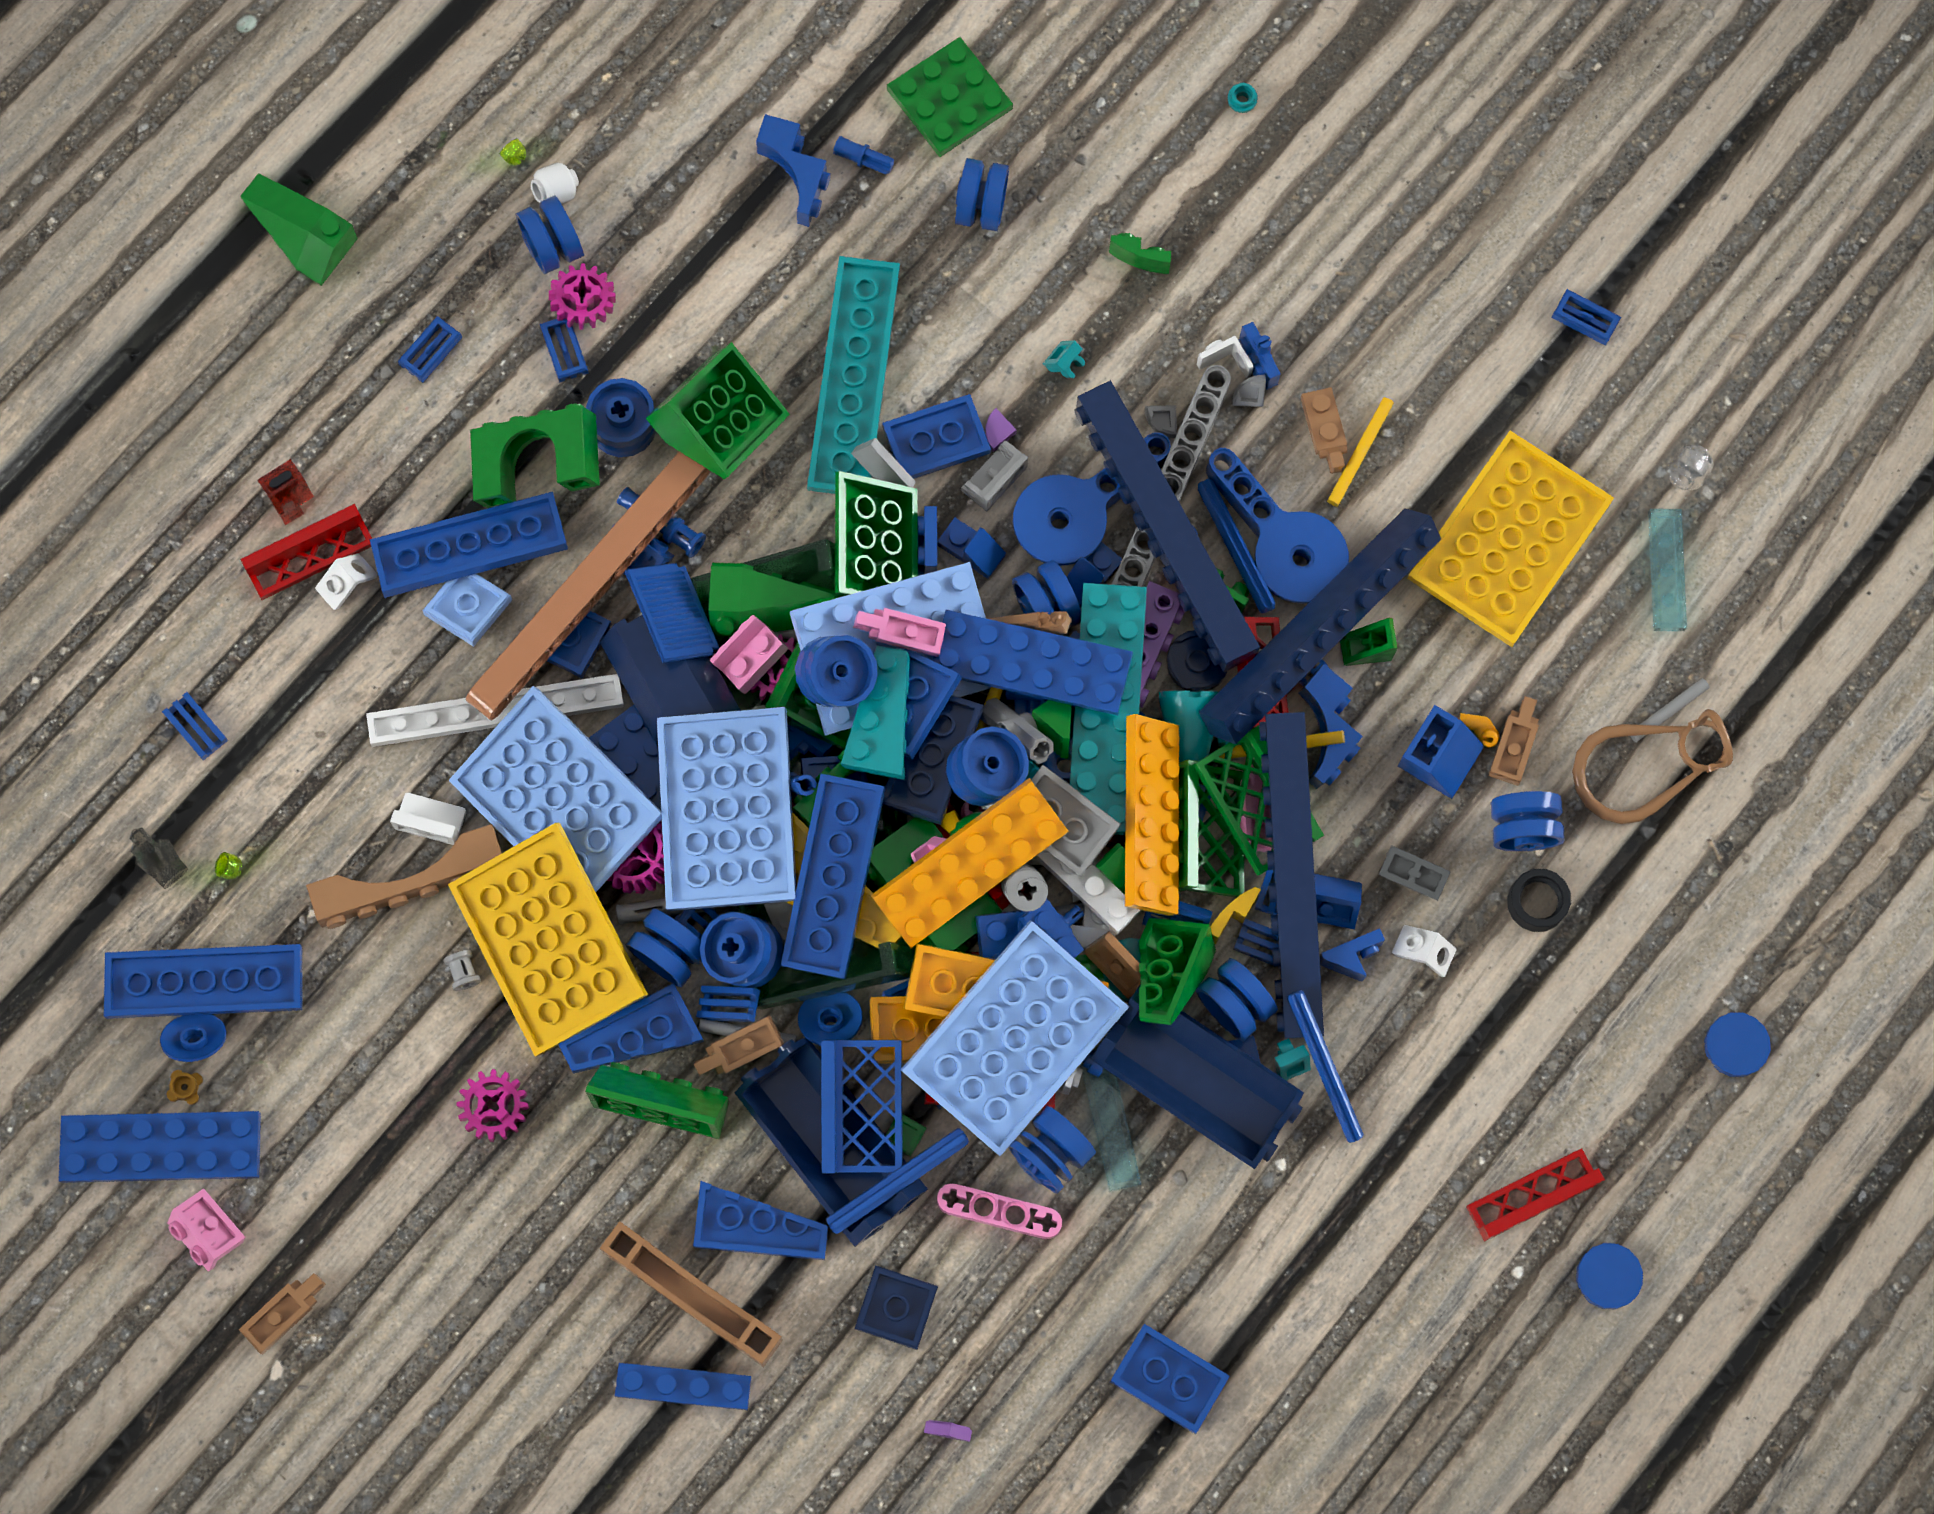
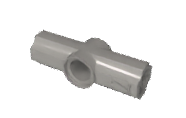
M997 698L986 701L980 720L989 727L1004 728L1016 735L1024 745L1028 758L1032 759L1035 763L1040 764L1047 761L1048 756L1053 752V741L1037 729L1036 722L1030 713L1026 712L1019 715Z

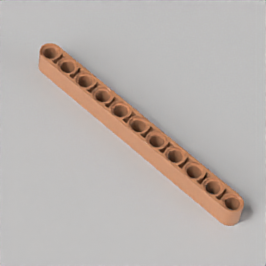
M679 451L468 692L466 701L489 720H494L701 485L711 471Z

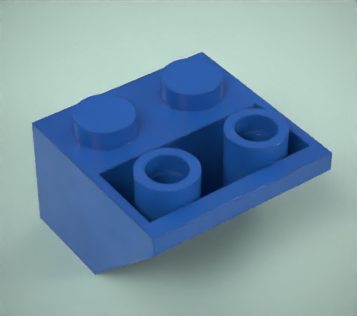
M1434 705L1397 767L1452 799L1484 748V745L1461 720Z

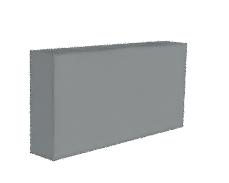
M876 438L856 446L851 453L874 479L913 487L916 483Z

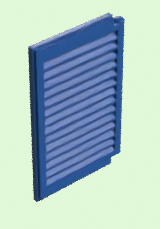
M677 563L625 570L626 577L662 663L712 656L714 654L713 650L719 649L715 635L685 566L678 567Z

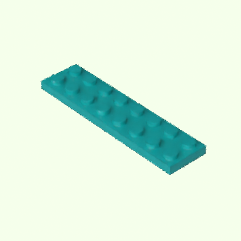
M839 256L807 491L835 494V472L837 471L872 478L871 474L851 453L856 446L871 439H877L900 263Z
M1083 583L1079 640L1133 651V658L1118 716L1075 706L1070 785L1121 824L1114 835H1125L1126 716L1139 715L1147 587Z

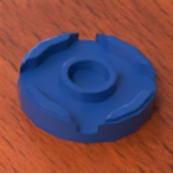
M1728 1013L1719 1017L1708 1028L1704 1039L1705 1053L1708 1059H1710L1711 1063L1715 1065L1714 1067L1720 1073L1730 1077H1746L1757 1072L1767 1062L1771 1051L1770 1037L1765 1026L1755 1017L1745 1013Z
M1603 1243L1592 1247L1581 1257L1576 1269V1282L1590 1304L1601 1309L1615 1310L1628 1305L1638 1296L1643 1285V1270L1638 1258L1629 1249L1619 1244Z

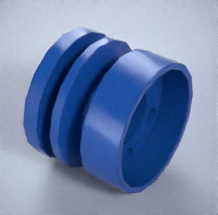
M1046 1106L1032 1120V1124L1039 1134L1038 1137L1023 1130L1019 1136L1026 1146L1014 1140L1008 1148L1018 1161L1019 1166L1034 1181L1058 1194L1064 1186L1057 1176L1067 1182L1072 1179V1175L1065 1164L1068 1162L1082 1169L1096 1154V1151L1087 1138L1069 1120L1052 1107Z

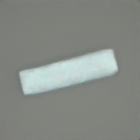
M1650 509L1648 518L1654 631H1685L1687 629L1682 510Z
M1080 1064V1068L1083 1069V1081L1109 1192L1141 1186L1142 1183L1117 1077L1103 1069L1098 1078L1088 1073L1087 1068Z

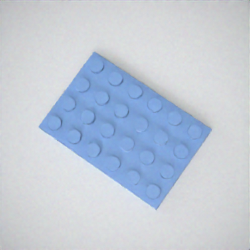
M970 562L790 611L800 651L803 650L807 643L818 637L850 635L862 640L872 650L873 655L877 645L904 650V648L877 642L874 639L868 638L869 632L853 628L858 611L874 614L875 609L883 610L888 608L938 622H943L945 610L986 618ZM916 652L933 661L934 656ZM961 680L952 695L962 697L990 689V687ZM859 703L853 706L823 707L816 704L824 735L852 728Z
M534 686L529 689L449 779L452 785L513 846L554 823H560L595 892L599 890L662 820L661 810L567 716Z
M785 707L657 718L666 910L677 911L794 901L797 888L787 709Z
M1030 920L900 1070L995 1153L1001 1156L1125 1013L1129 1006Z

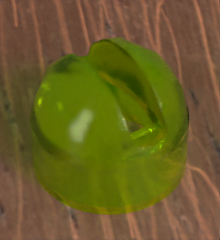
M516 138L510 141L499 154L507 163L515 166L521 164L520 159L525 160L526 149L520 140Z
M223 852L215 863V874L217 877L232 880L241 875L239 867H242L243 863L236 855Z

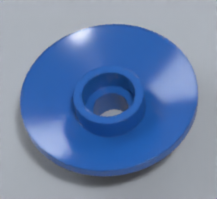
M824 990L813 994L804 1001L798 1012V1026L801 1033L807 1040L821 1046V1041L825 1039L851 1040L860 1030L863 1021L862 1009L857 1000L850 994L839 990ZM829 1022L836 1023L834 1025H826Z
M212 1014L182 1015L172 1020L163 1029L160 1036L161 1048L168 1057L182 1062L199 1061L212 1056L223 1046L226 1040V1028L224 1023Z

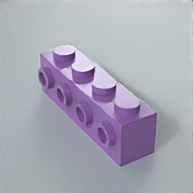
M1151 581L1147 585L1140 691L1141 708H1143L1150 692L1145 689L1149 678L1156 679L1162 665L1161 662L1157 661L1161 651L1168 652L1174 635L1170 634V630L1174 623L1180 624L1185 613L1177 597L1179 593Z

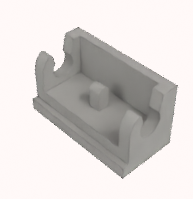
M1004 441L972 478L961 487V491L987 512L1026 470L1028 457L1009 442Z

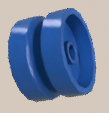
M966 158L957 190L955 224L971 227L975 223L978 209H982L980 218L982 229L998 232L1006 196L1009 165L993 163L989 168L987 181H984L985 166L983 161Z
M556 195L540 202L539 208L544 222H542L535 209L531 207L515 214L523 240L544 275L560 267L559 256L555 248L558 249L563 259L569 263L584 256L576 231Z
M625 378L610 379L598 385L590 394L586 408L596 414L598 447L606 454L616 457L634 456L644 451L654 440L656 430L646 420V417L654 411V403L647 389L638 382Z
M1051 560L1038 566L1037 579L1028 572L1012 579L1013 589L1023 614L1048 612V614H1051L1052 612L1067 611L1072 620L1069 628L1081 623V609L1066 575L1056 561Z
M850 635L818 637L807 643L799 653L795 665L796 682L802 694L812 703L823 707L853 706L865 700L874 689L878 676L877 661L872 650L862 640Z
M991 726L977 730L953 747L947 758L946 774L950 787L959 798L969 804L983 807L995 804L1025 781L1028 775L1029 759L1024 745L1016 735L1004 728Z
M1543 791L1517 792L1496 797L1490 802L1491 818L1500 823L1492 830L1493 845L1496 849L1516 852L1544 850L1561 845L1565 841L1564 825L1555 820L1563 813L1562 800L1559 794Z
M652 908L643 920L645 929L650 935L644 932H634L625 946L636 958L655 973L682 988L692 975L690 967L683 960L691 964L701 963V940L680 922L664 912Z
M738 912L719 915L710 922L702 935L700 944L701 962L709 975L720 982L748 988L763 986L775 977L781 967L784 951L782 937L775 926L764 919Z
M1229 958L1217 970L1219 980L1208 977L1198 986L1196 993L1216 1021L1232 1036L1244 1042L1256 1031L1255 1020L1266 1022L1277 1012L1278 1008L1262 983L1244 965L1235 959Z

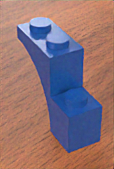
M765 114L756 140L757 154L773 160L789 174L799 194L797 224L809 227L812 217L817 218L822 204V200H819L821 190L826 191L829 185L831 173L827 172L826 160L801 154L805 137L801 136L799 123Z
M1325 664L1314 673L1298 694L1312 709L1317 719L1320 733L1343 730L1345 743L1321 746L1318 763L1309 778V783L1316 789L1324 783L1330 786L1341 773L1337 767L1344 759L1347 762L1352 760L1361 749L1357 743L1363 737L1336 714H1340L1351 701L1347 695L1353 688Z

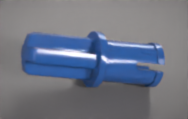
M839 136L833 149V154L857 163V166L860 168L864 165L883 174H888L894 165L893 158L869 149L870 145L865 144L863 146L842 136Z

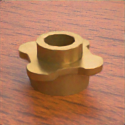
M181 1070L173 1071L170 1076V1089L167 1091V1098L172 1102L177 1100L186 1101L189 1105L197 1103L199 1100L198 1088L203 1083L202 1076L199 1073L190 1075ZM184 1084L188 1086L186 1090H182Z

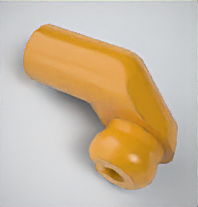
M1459 713L1458 719L1470 730L1474 731L1484 746L1494 747L1498 743L1500 734L1488 717Z

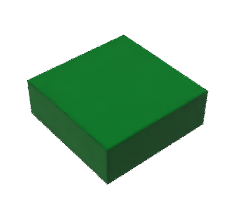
M902 1114L903 1154L911 1158L927 1128ZM895 1119L888 1129L886 1136L895 1128ZM894 1133L889 1139L895 1145Z

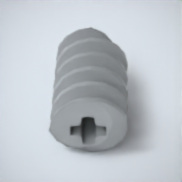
M1024 864L1001 881V889L1004 895L1019 910L1034 911L1040 908L1047 899L1048 885L1043 876L1030 864ZM1028 882V884L1025 885L1026 890L1021 892L1020 890L1023 888L1022 883Z

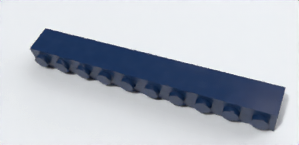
M1111 380L1077 396V404L1074 409L1077 420L1082 426L1086 425L1091 433L1089 440L1096 452L1101 451L1106 461L1103 464L1110 478L1115 477L1119 483L1118 492L1125 505L1130 503L1134 510L1133 519L1140 531L1145 530L1149 537L1148 546L1155 558L1160 557L1165 566L1162 570L1166 580L1170 585L1175 584L1180 593L1177 595L1179 603L1185 612L1190 611L1195 620L1192 622L1194 630L1200 639L1205 638L1210 648L1207 651L1215 666L1220 665L1223 672H1226L1254 658L1260 649L1257 640Z
M1404 508L1199 711L1210 735L1236 745L1441 540L1432 517Z
M1305 712L1265 714V722H1259L1260 741H1266L1267 754H1261L1262 773H1268L1269 786H1263L1264 806L1270 805L1271 818H1265L1266 838H1272L1273 849L1272 851H1267L1268 870H1274L1275 882L1269 883L1270 902H1276V915H1271L1272 935L1278 934V947L1272 948L1273 966L1280 967V980H1274L1275 999H1282V1012L1276 1013L1277 1032H1283L1285 1039L1304 1038L1288 1001V996L1291 993L1302 990L1306 995L1321 1034L1324 1036Z

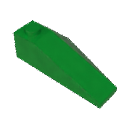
M259 173L240 196L260 224L271 235L277 246L285 253L295 269L320 286L323 285L358 239L351 223L328 208Z
M712 562L708 610L710 626L715 636L731 637L742 623L754 615L769 626L773 632L794 629L790 611L817 604L819 598H839L840 596L835 594L834 590L804 581L797 584L784 580L782 575L774 572L770 576L754 571V566L744 563Z
M1149 918L1139 940V1018L1141 1022L1172 1025L1207 975L1216 953V947L1210 924Z

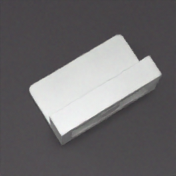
M405 793L400 810L393 811L390 822L396 830L454 845L459 837L466 809L423 796Z

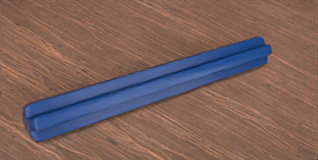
M1208 478L1199 482L1197 490L1258 610L1262 614L1275 609V601L1258 571L1256 563L1214 481Z
M1302 990L1293 992L1288 996V1001L1344 1135L1349 1143L1358 1141L1363 1138L1364 1134L1306 995Z
M956 1128L827 1217L826 1220L829 1227L835 1234L845 1230L968 1145L969 1140L966 1134L960 1128Z

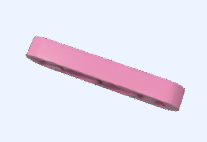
M958 1184L944 1185L937 1195V1204L940 1210L948 1215L1042 1239L1054 1238L1059 1234L1062 1227L1061 1216L1056 1210ZM951 1191L957 1192V1198L966 1200V1194L973 1195L969 1202V1213L962 1212L965 1207L964 1204L955 1203L953 1208L947 1207V1201L942 1199L943 1195L947 1196ZM986 1198L991 1201L993 1205L991 1214L980 1216L975 1212L974 1204L978 1199ZM1013 1206L1020 1207L1025 1214L1024 1221L1017 1225L1009 1223L1006 1218L1007 1210ZM1030 1210L1037 1211L1034 1216L1036 1219L1044 1220L1046 1215L1052 1216V1222L1057 1224L1056 1228L1051 1227L1049 1232L1042 1231L1043 1225L1034 1222L1032 1224L1033 1229L1026 1228L1030 1220Z

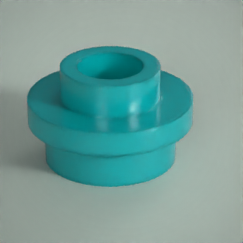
M1247 83L1234 85L1229 90L1227 97L1229 106L1239 113H1247L1253 110L1258 100L1256 90ZM1240 96H1244L1247 98L1248 101L1240 102L1237 100V98Z

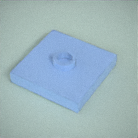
M473 574L447 581L422 611L424 616L474 647L511 603L512 597L480 575Z

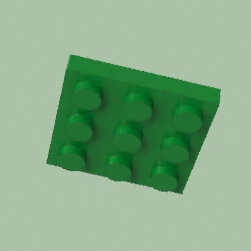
M958 37L887 84V91L939 157H942L1013 109L1011 100L961 37Z

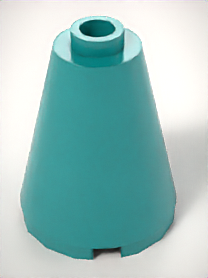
M1159 692L1158 699L1163 721L1179 725V762L1188 759L1199 761L1209 755L1213 736L1210 735L1199 711L1218 692Z

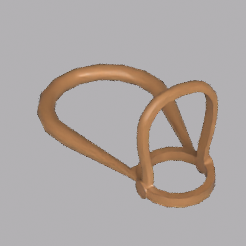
M1711 709L1705 710L1698 719L1689 722L1688 726L1632 724L1606 726L1589 735L1576 752L1572 770L1575 790L1585 807L1603 820L1618 824L1640 822L1661 809L1701 773H1710L1731 765L1733 749L1723 721ZM1706 726L1718 732L1724 748L1722 756L1717 762L1701 765L1689 757L1686 752L1685 741L1691 729ZM1678 732L1679 755L1684 763L1692 768L1693 773L1636 810L1623 812L1613 810L1595 799L1587 786L1585 769L1588 757L1597 745L1609 738Z

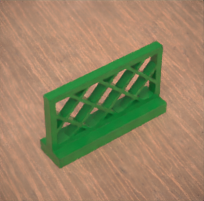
M1259 725L1252 728L1236 745L1229 742L1192 765L1257 876L1268 870L1267 862L1262 865L1256 855L1257 845L1271 847V851L1273 850L1272 841L1259 838L1262 822L1265 823V818H1268L1263 816L1265 809L1263 786H1269L1268 773H1262L1261 754H1267L1266 741H1260ZM1239 744L1246 753L1245 765L1231 761L1233 748ZM1225 753L1224 759L1219 757ZM1212 761L1223 765L1220 780L1210 777L1205 768L1206 764ZM1229 767L1243 771L1241 786L1227 783ZM1250 773L1258 775L1262 780L1261 793L1247 789ZM1225 788L1239 792L1236 808L1228 806L1223 799ZM1246 795L1259 798L1257 814L1243 810ZM1311 813L1312 842H1315L1323 837L1324 834ZM1241 816L1255 820L1252 836L1243 833L1241 830Z
M1189 759L1179 762V892L1187 890L1237 898L1244 893V853L1225 820L1220 815L1221 813L1209 800L1207 789L1203 792L1200 788L1199 776L1192 766L1198 761ZM1205 765L1210 777L1220 780L1222 768ZM1229 769L1227 778L1234 779V785L1240 786L1243 771ZM1225 790L1223 799L1228 806L1237 807L1239 792L1234 791L1229 796ZM1201 803L1211 815L1204 823L1199 818V805ZM1214 821L1223 831L1222 836L1217 841L1208 830V827ZM1201 834L1211 846L1204 854L1198 848V837ZM1227 838L1234 846V854L1230 858L1221 847V844ZM1214 852L1224 864L1217 872L1207 860ZM1200 866L1203 867L1210 877L1206 884H1198V869ZM1227 870L1234 878V889L1228 888L1220 878Z

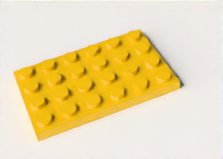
M1510 430L1440 529L1441 540L1415 565L1407 579L1510 647H1513L1608 509L1614 497Z
M560 823L550 825L448 884L534 1056L542 1055L558 1046L559 1043L585 1031L648 995Z

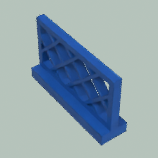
M825 1039L821 1041L822 1173H893L903 1166L902 1071L900 1070L902 1068V1040ZM844 1047H857L866 1056L854 1070L844 1061ZM863 1047L875 1048L870 1053H868ZM881 1047H895V1061L885 1070L872 1056ZM868 1060L882 1072L870 1086L856 1073ZM894 1067L895 1079L889 1074ZM844 1068L850 1073L845 1079ZM852 1076L866 1089L854 1103L844 1094V1084ZM885 1076L895 1085V1094L886 1103L872 1090ZM868 1093L882 1105L881 1109L871 1119L856 1106ZM894 1100L895 1112L889 1107ZM844 1101L850 1106L845 1112ZM852 1109L866 1122L854 1136L844 1127V1117ZM885 1109L895 1118V1128L887 1136L873 1123ZM868 1126L883 1139L871 1152L856 1139ZM894 1133L895 1145L889 1139ZM844 1134L850 1139L845 1145ZM853 1142L866 1157L858 1165H844V1150ZM885 1142L895 1151V1165H882L873 1156ZM870 1159L875 1165L863 1164Z

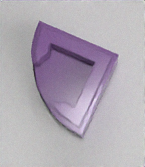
M997 408L992 411L986 423V437L992 452L996 451L1004 441L1012 438L1017 431Z
M929 1420L926 1421L924 1433L970 1442L972 1430L950 1422Z

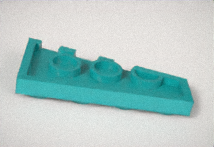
M877 645L874 657L877 661L878 676L874 689L865 700L859 702L841 765L845 769L905 780V724L907 723L908 715L906 700L909 691L910 655L905 650Z

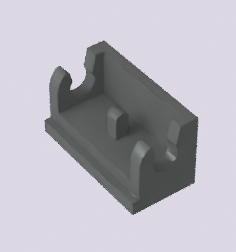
M1392 845L1379 871L1380 876L1436 901L1439 900L1451 873L1447 869Z

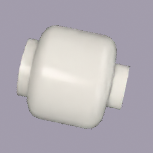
M554 163L535 172L534 180L531 181V190L539 203L556 195L562 204L575 197L576 186L579 185V181L573 169H568L563 163Z

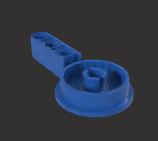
M1151 433L1144 440L1148 448L1156 446L1163 450V454L1153 455L1161 469L1171 448L1170 441L1162 433ZM1104 468L1089 479L1058 474L1046 476L1031 483L1019 496L1013 512V528L1019 544L1036 560L1043 563L1054 560L1059 566L1075 564L1081 556L1085 559L1089 557L1099 547L1104 538L1107 526L1106 510L1121 499L1118 492L1120 485L1116 478H1110ZM1111 483L1116 489L1112 492H1106L1100 488V485ZM1056 519L1064 521L1067 519L1068 521L1067 526L1063 529L1055 528L1051 523Z
M1218 448L1213 451L1206 466V474L1208 478L1214 481L1220 493L1258 537L1255 548V563L1269 591L1285 601L1298 604L1309 603L1349 564L1348 547L1342 533L1332 522L1318 514L1303 511H1283L1234 452L1227 448ZM1224 461L1229 466V469L1226 471L1218 470L1214 462ZM1237 484L1244 485L1249 493L1245 495L1238 494L1233 486ZM1253 509H1264L1268 517L1258 518L1254 514ZM1293 555L1303 556L1307 561V565H1296L1293 561Z

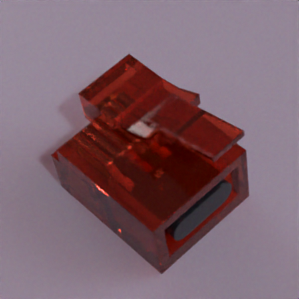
M291 459L257 480L285 525L303 515L304 512L300 506L314 497L305 479Z

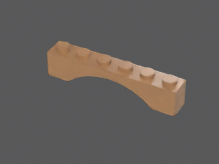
M490 824L462 833L453 847L439 861L426 870L408 878L392 882L368 883L335 875L307 884L306 887L318 923L322 928L327 926L328 929L343 926L346 924L347 919L356 916L360 919L371 917L377 914V909L386 906L390 908L404 906L410 898L434 896L439 893V889L447 887L449 883L502 854L496 831L493 825Z
M620 1221L600 1247L603 1254L763 1368L783 1341L781 1335L707 1286Z

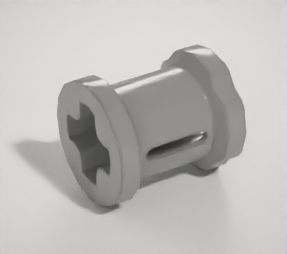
M471 950L459 951L444 958V963L449 966L454 980L452 984L454 991L465 990L481 982L480 976L475 974L470 959L473 956Z

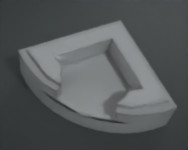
M1265 375L1253 376L1243 381L1233 394L1232 406L1263 407L1266 384Z
M1176 405L1145 406V416L1149 425L1158 433H1162L1169 438H1176Z

